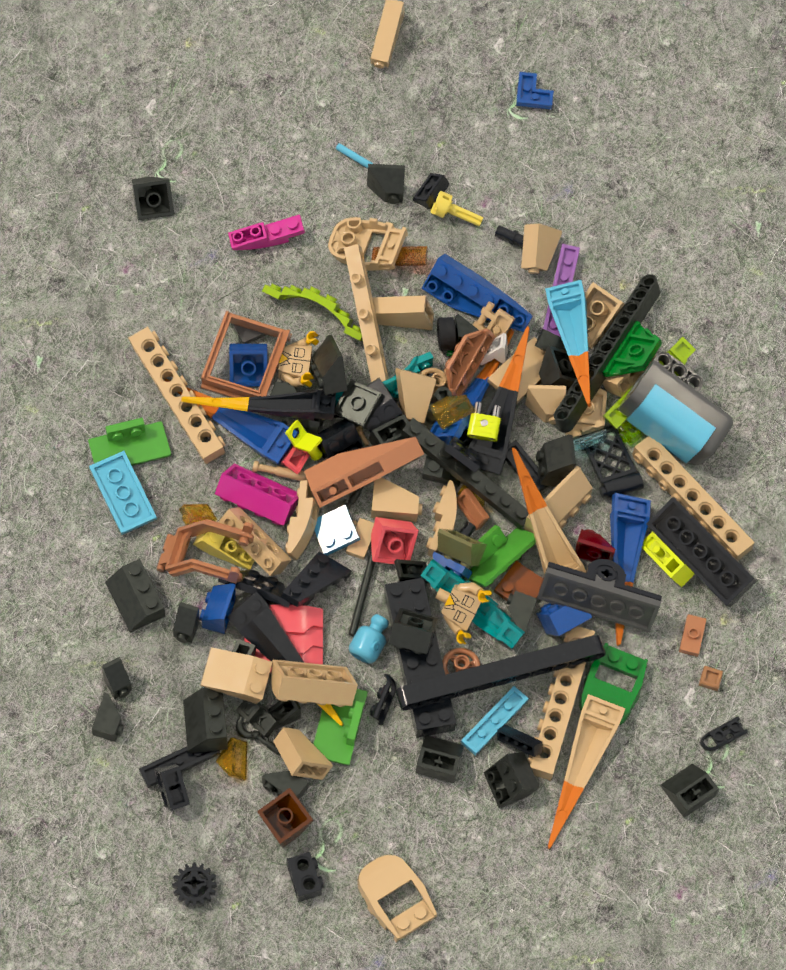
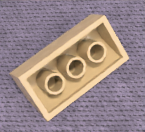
M578 465L544 498L561 529L566 525V520L570 516L573 518L579 512V507L582 504L586 505L592 498L593 487ZM528 515L526 517L524 530L533 533L530 518Z
M272 659V691L278 700L284 702L293 700L300 703L314 702L319 705L334 704L338 707L353 705L358 684L347 667Z

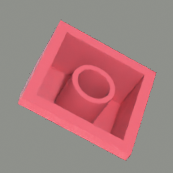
M376 517L371 533L372 561L395 564L394 561L396 559L411 560L419 530L409 521Z

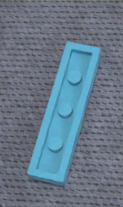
M513 686L461 740V744L476 756L497 734V729L506 725L528 702L529 698Z

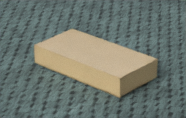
M359 518L356 529L361 540L349 545L346 554L365 559L371 543L373 522Z

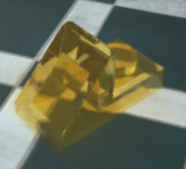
M186 504L179 508L185 525L206 519L217 520L208 504Z

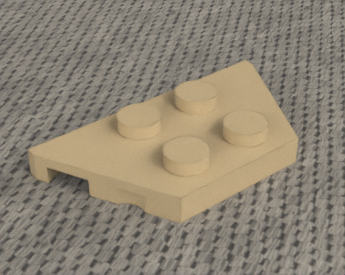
M599 388L591 400V406L586 408L575 427L570 432L565 433V435L570 434L573 438L604 428L605 418L603 415L606 413L607 392Z

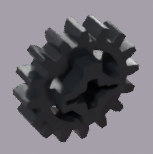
M193 862L192 867L185 864L184 871L179 868V876L174 875L176 882L172 883V888L176 889L174 896H179L178 902L185 901L186 907L193 903L194 908H196L197 903H200L203 907L204 900L211 902L210 895L216 894V891L212 888L217 887V882H212L216 878L215 874L210 875L211 869L204 870V864L196 867L195 862ZM198 874L203 875L206 879H202ZM193 882H197L196 888H192ZM183 892H188L191 895V897L187 896Z

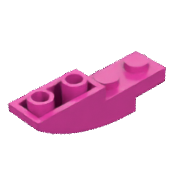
M299 214L266 225L263 222L228 232L232 250H252L289 242L288 238L304 234L305 230Z

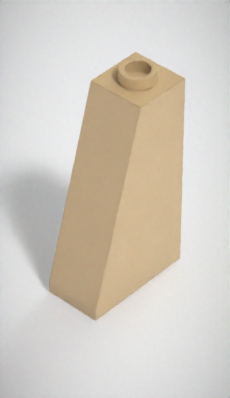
M385 1L371 55V64H374L377 68H389L404 17V2Z
M426 296L372 297L378 325L424 330L433 329L434 312Z

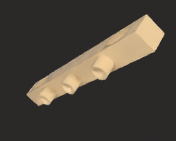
M359 244L345 247L344 251L371 382L377 378H380L383 382L388 380L389 376L363 250Z

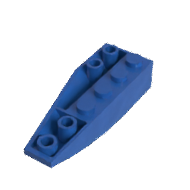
M443 254L437 259L421 288L451 308L480 317L482 308L486 307L490 301L495 304L492 309L493 313H496L500 308L513 316L515 320L510 328L521 332L525 331L533 317L503 291L447 254Z

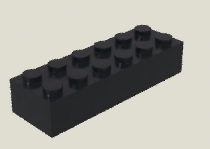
M672 497L646 523L726 606L732 607L758 581L677 498Z

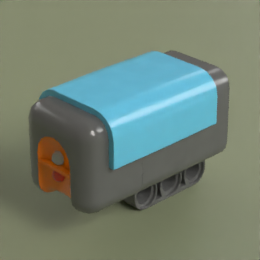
M667 352L657 354L617 409L627 416L626 420L645 435L662 444L667 451L685 464L690 462L695 466L703 464L717 451L733 425V419L728 413L699 393L703 386L702 378Z

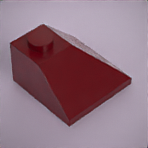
M581 529L575 547V552L579 559L589 562L597 559L612 561L616 550L600 534L590 529Z

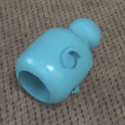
M375 614L371 618L370 626L364 625L357 630L349 645L350 654L362 662L374 663L386 644V638L382 632L388 627L389 621Z

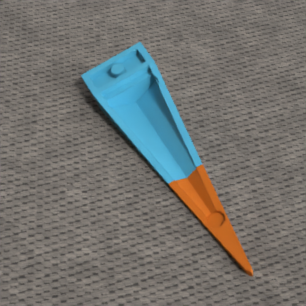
M582 280L546 288L545 290L550 311L586 403L590 407L587 306Z

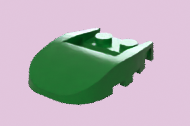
M605 643L603 647L606 655L594 660L585 676L579 698V708L582 711L588 694L623 707L625 712L619 724L621 725L628 719L631 710L638 702L648 659H641ZM599 665L636 679L632 692L595 678Z

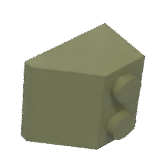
M438 530V551L444 553L443 556L453 561L454 559L460 560V564L468 568L479 566L487 544L455 530Z

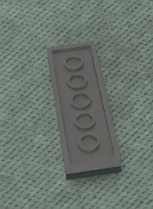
M597 559L588 564L586 572L549 562L537 599L552 604L568 606L589 613L592 616L650 633L660 608L662 596L625 585L626 574L620 565L611 560Z

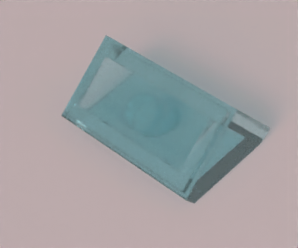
M599 430L573 439L574 451L577 452L605 442L607 430Z

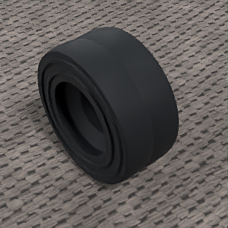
M453 317L437 319V340L440 351H453L455 349L456 331Z

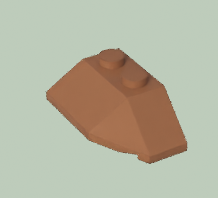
M487 328L464 335L460 342L456 344L454 353L445 364L444 374L447 386L456 400L465 392L496 337Z

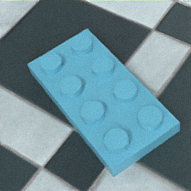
M125 451L89 466L121 535L157 520L155 512Z

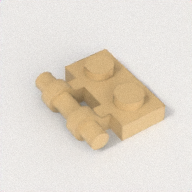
M489 301L486 307L482 308V314L473 323V326L478 330L487 328L496 337L503 333L506 334L515 318L500 308L496 313H493L492 309L495 304ZM489 318L491 322L488 327H485L484 323Z

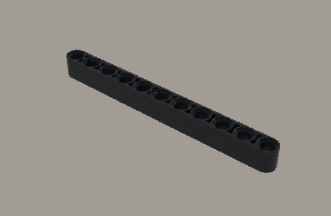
M593 635L399 687L395 692L401 710L406 711L594 661L604 657L606 653L600 636Z

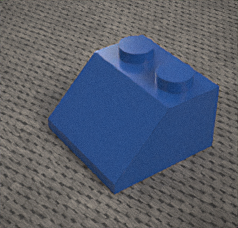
M267 344L229 345L230 382L245 387H260L267 368Z
M236 584L215 585L211 592L208 591L205 600L207 606L206 609H202L199 618L202 621V628L225 634L229 623L227 616L232 613L236 601Z
M551 603L545 604L540 608L541 611L536 613L545 633L560 636L592 618L589 613Z

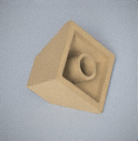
M528 385L525 405L543 422L556 424L553 414L566 395V386Z

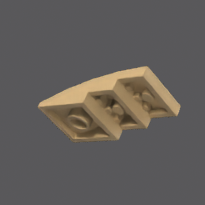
M535 337L527 343L517 403L527 394L528 385L541 384L539 371L545 351L534 346L537 341ZM513 355L487 380L496 390L504 377Z

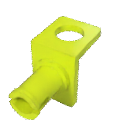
M295 420L285 432L286 436L295 448L308 452L312 460H319L323 454L317 446L322 442V438L307 433L301 423ZM295 428H298L299 435L296 438H293V430Z

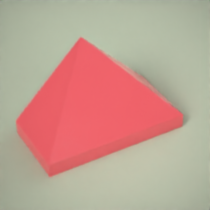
M292 445L280 463L298 475L310 455L308 452L297 449Z

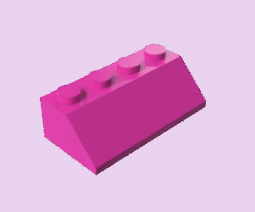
M235 463L221 474L215 491V495L220 496V499L231 501L241 509H248L259 517H266L274 524L283 526L290 520L299 500L297 491Z

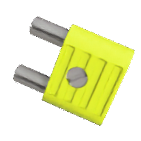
M476 402L474 413H471L467 436L474 439L497 441L501 418H499L501 407L498 405L497 409V405H495L493 415L480 414L482 403L479 402L478 407V402Z

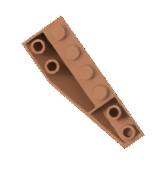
M415 436L338 453L304 470L310 489L321 508L422 456L424 452Z

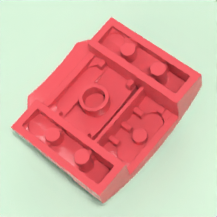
M280 604L270 605L305 663L323 664V609L304 605L296 607L290 604L289 608ZM256 648L255 657L270 661Z

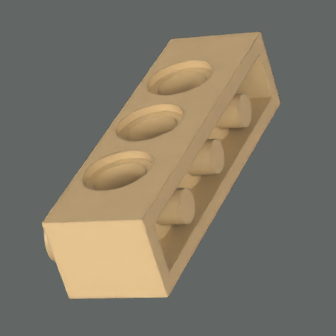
M240 507L228 509L219 523L243 529L245 522L252 523L254 525L252 535L254 536L253 543H248L247 547H241L270 576L281 574L292 559Z

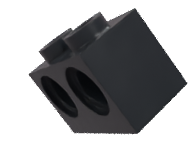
M170 763L155 768L154 771L164 806L172 811L190 805L180 766Z
M310 852L287 858L286 865L298 902L321 896L322 888L325 887L322 877H318L316 869H318L316 858H312ZM302 863L307 864L308 869L302 871L298 869V865ZM311 882L315 887L308 890L303 885Z

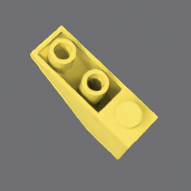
M213 532L198 535L193 543L194 546L207 554L247 570L251 569L255 561L234 539Z

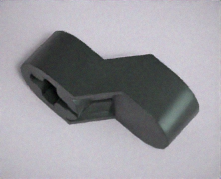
M440 387L433 394L425 418L427 423H435L443 414L452 398V392L449 388Z

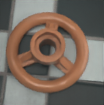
M466 648L452 649L442 660L445 675L450 674L447 669L449 659L454 663L456 672L480 666L477 655ZM462 663L464 664V667L458 666V664Z

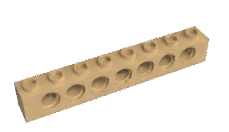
M147 326L128 337L131 346L204 463L208 464L225 454L223 447L226 445L221 436L217 437L214 431H216V428L211 420L207 422L204 416L207 414L201 405L198 407L197 404L181 402L182 397L196 396L192 390L188 392L185 387L188 385L182 375L178 376L176 372L178 368L173 360H168L167 356L169 354L164 345L160 347L158 344L160 339L156 332H151ZM154 347L153 351H146L147 348ZM158 362H164L160 367L155 366ZM167 377H173L170 382L164 381ZM176 392H183L179 397L174 396ZM186 407H192L189 412L183 411ZM195 422H201L199 427H193ZM211 437L209 442H202L203 438Z
M648 436L634 447L632 453L634 460L646 469L650 477H654L663 491H667L671 498H677L738 560L752 550L755 542L662 444ZM649 457H655L657 460L653 461ZM662 470H667L670 474H664ZM674 484H680L682 488H678ZM688 497H692L696 501H690L688 500ZM700 511H706L708 515H703ZM717 524L721 526V529H717L713 525ZM726 538H731L734 542H728Z
M576 626L571 631L566 632L564 642L593 636L595 631ZM586 663L575 665L573 669L564 668L554 671L553 677H556L555 684H550L548 694L551 695L550 701H545L542 712L546 713L544 719H540L537 730L541 731L539 738L535 737L543 741V752L547 753L549 757L542 758L540 755L536 757L529 755L528 762L534 776L552 780ZM567 681L570 686H563L560 682ZM560 698L564 700L565 703L558 704L555 700ZM555 716L559 718L560 721L553 722L550 720V717ZM550 734L554 737V739L547 740L545 738V735Z

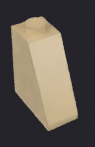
M539 223L525 225L521 268L528 270L530 274H539V271H547L562 231Z
M396 368L395 374L399 401L403 412L401 415L404 414L409 422L414 418L418 422L424 423L436 379Z
M382 477L374 481L371 518L379 517L417 522L418 515H422V504H419V496Z
M283 727L273 741L292 776L323 780L333 767L332 763L298 729Z

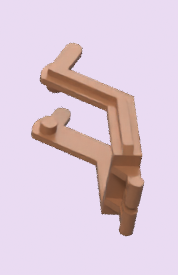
M206 519L179 527L175 536L167 534L163 546L164 553L160 556L156 570L164 572L165 569L173 577L196 571L229 582H240L243 575L237 567H231L229 570L196 559L184 561L191 537L208 532L239 540V545L247 547L248 543L251 544L254 540L252 535L254 525L245 522L243 529Z

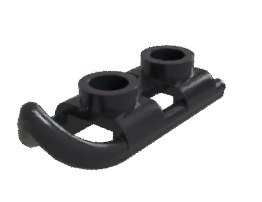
M384 674V677L387 679L386 685L378 689L377 698L380 699L379 703L377 702L376 705H372L370 709V715L379 721V725L384 723L396 690L395 681L389 674Z
M737 716L706 733L699 743L704 750L714 751L748 733L747 729L743 730L739 722L740 719ZM731 733L733 737L727 739L725 736ZM711 736L716 746L708 747L703 741Z

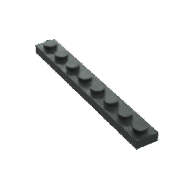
M412 418L400 434L405 438L416 436L425 454L516 527L521 529L525 525L526 517L529 515L527 508L479 470L476 473L446 452L444 450V442L416 419Z

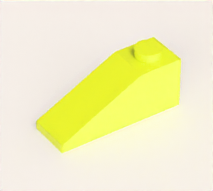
M653 531L644 539L642 549L679 586L683 587L695 575Z

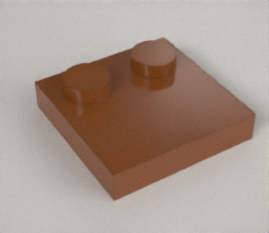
M516 561L496 586L494 593L506 601L510 593L514 594L515 590L537 598L543 578Z

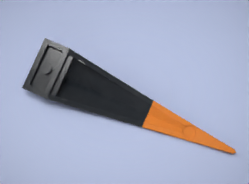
M526 327L485 414L492 416L494 406L497 405V409L498 405L501 407L499 414L501 421L497 441L473 438L469 445V448L474 449L479 454V469L498 475L502 473L508 454L529 327Z

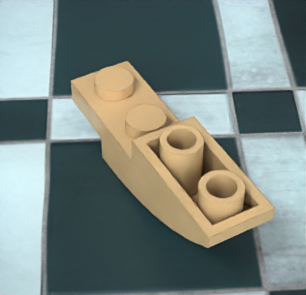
M308 480L300 481V487L297 489V497L299 499L298 506H296L297 517H290V523L287 525L289 536L285 548L287 554L293 560H298L313 535L319 514V505L313 498Z
M449 480L447 486L444 485L440 493L441 501L436 502L433 509L436 520L433 529L435 534L433 538H429L426 548L429 549L428 556L433 557L434 552H438V530H454L457 498L454 483Z

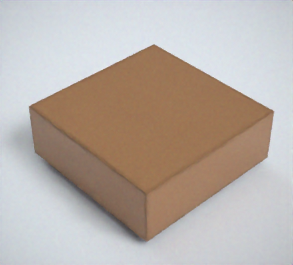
M704 666L699 686L718 691L723 671Z

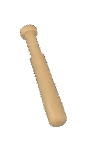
M254 461L252 471L256 473L261 471L297 481L307 480L305 472L302 470L297 475L285 467L259 464V461Z

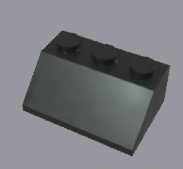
M328 335L313 354V363H310L315 381L318 382L319 389H323L325 395L348 391L343 356L333 336Z
M140 559L122 566L105 582L129 632L165 617V608Z
M205 687L201 688L183 700L188 753L228 750L223 693Z

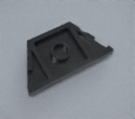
M256 570L240 571L243 577L237 583L223 579L218 580V582L223 584H236V589L250 594L258 591L266 600L288 608L290 606L289 602L280 598L282 592L286 589L284 584L275 577L260 575Z

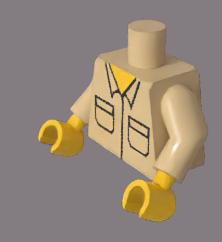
M310 331L305 338L286 346L277 367L279 368L278 378L294 386V388L312 386V383L309 381L314 379L309 373L312 357V346L310 345H317L319 343V340L315 338L318 336L316 332Z
M474 582L454 585L451 593L440 588L435 599L445 603L441 613L450 629L457 636V642L460 644H466L464 636L471 639V634L465 633L464 630L467 631L481 602H489L486 599V595L492 594L490 590L484 591L483 588Z

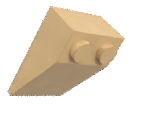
M594 282L585 293L588 347L591 349L605 335L625 305Z
M210 648L200 686L257 704L263 699L272 662L251 655Z

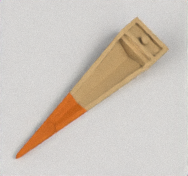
M512 448L544 574L549 562L586 572L583 563L540 494L519 453L515 448Z
M588 694L580 714L548 849L552 847L616 734L625 708Z

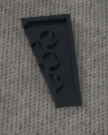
M318 552L282 592L280 598L299 607L314 598L315 594L322 593L330 585L339 583L340 579L349 577L352 570L327 555Z

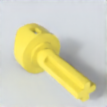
M443 191L439 192L436 202H434L430 211L432 214L443 218L445 214L449 213L480 226L483 220L482 216L452 204V195Z

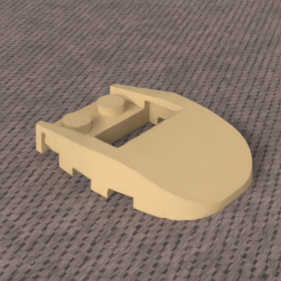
M351 217L340 221L334 227L328 242V248L335 259L347 264L345 247L359 244L362 247L363 255H365L373 233L385 235L376 259L365 262L367 271L395 270L396 260L405 237L408 236L406 227H402V230L394 228L393 223H382L376 218L361 220L360 217Z
M395 855L381 856L361 870L357 884L362 898L364 897L368 906L367 909L371 915L373 914L380 922L379 924L385 930L388 929L394 935L395 942H398L437 917L436 910L424 884L400 857ZM412 881L423 900L389 920L378 901Z

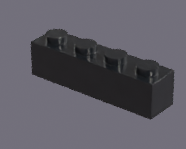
M508 725L497 729L498 741L533 757L543 753V741Z

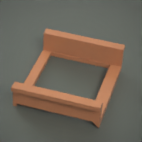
M226 311L201 376V388L231 398L267 396L286 342L290 341L292 333H290V330L277 328ZM230 323L277 337L259 390L210 376Z

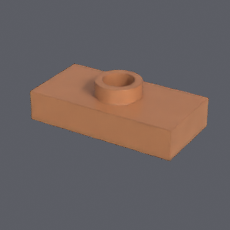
M687 614L679 652L698 657L706 618Z

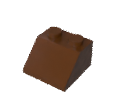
M291 788L257 811L282 848L299 837L314 821Z

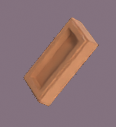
M466 488L457 497V505L467 519L475 525L476 530L481 529L490 517L469 488Z

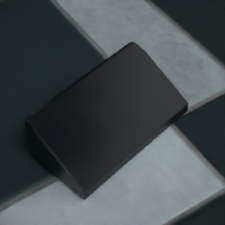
M430 173L412 200L431 210L439 192H445L449 186L446 176Z

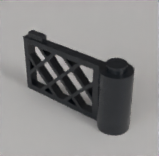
M609 426L580 436L578 444L581 451H586L601 484L599 492L602 498L605 497L606 500H610L614 493L626 495L644 488L642 477L636 470L617 429ZM613 432L615 438L613 441L603 438L604 435ZM593 438L598 440V443L594 447L589 445L586 440ZM601 442L611 445L608 452L598 448ZM613 447L621 449L622 454L620 457L611 453ZM596 452L605 456L603 462L595 460L594 455ZM608 457L618 461L615 467L605 464ZM622 462L627 464L630 470L623 471L618 469ZM605 468L613 472L611 476L603 478L601 474L602 469Z

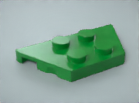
M636 321L603 370L604 376L612 377L644 371L662 345L660 338L652 334L649 329L643 328L639 321Z

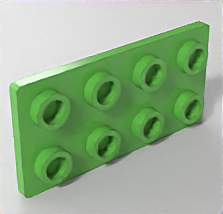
M143 417L105 426L106 435L88 439L94 464L122 451H125L132 466L171 456L163 423L160 421L145 425Z
M494 525L478 540L487 544L479 566H473L470 569L472 574L469 579L464 578L484 587L492 584L513 562L520 559L523 553L535 545L534 533L516 528L505 537L500 527Z
M357 689L352 706L338 707L331 704L342 720L343 726L339 725L322 709L313 745L330 762L350 765L367 698V691Z

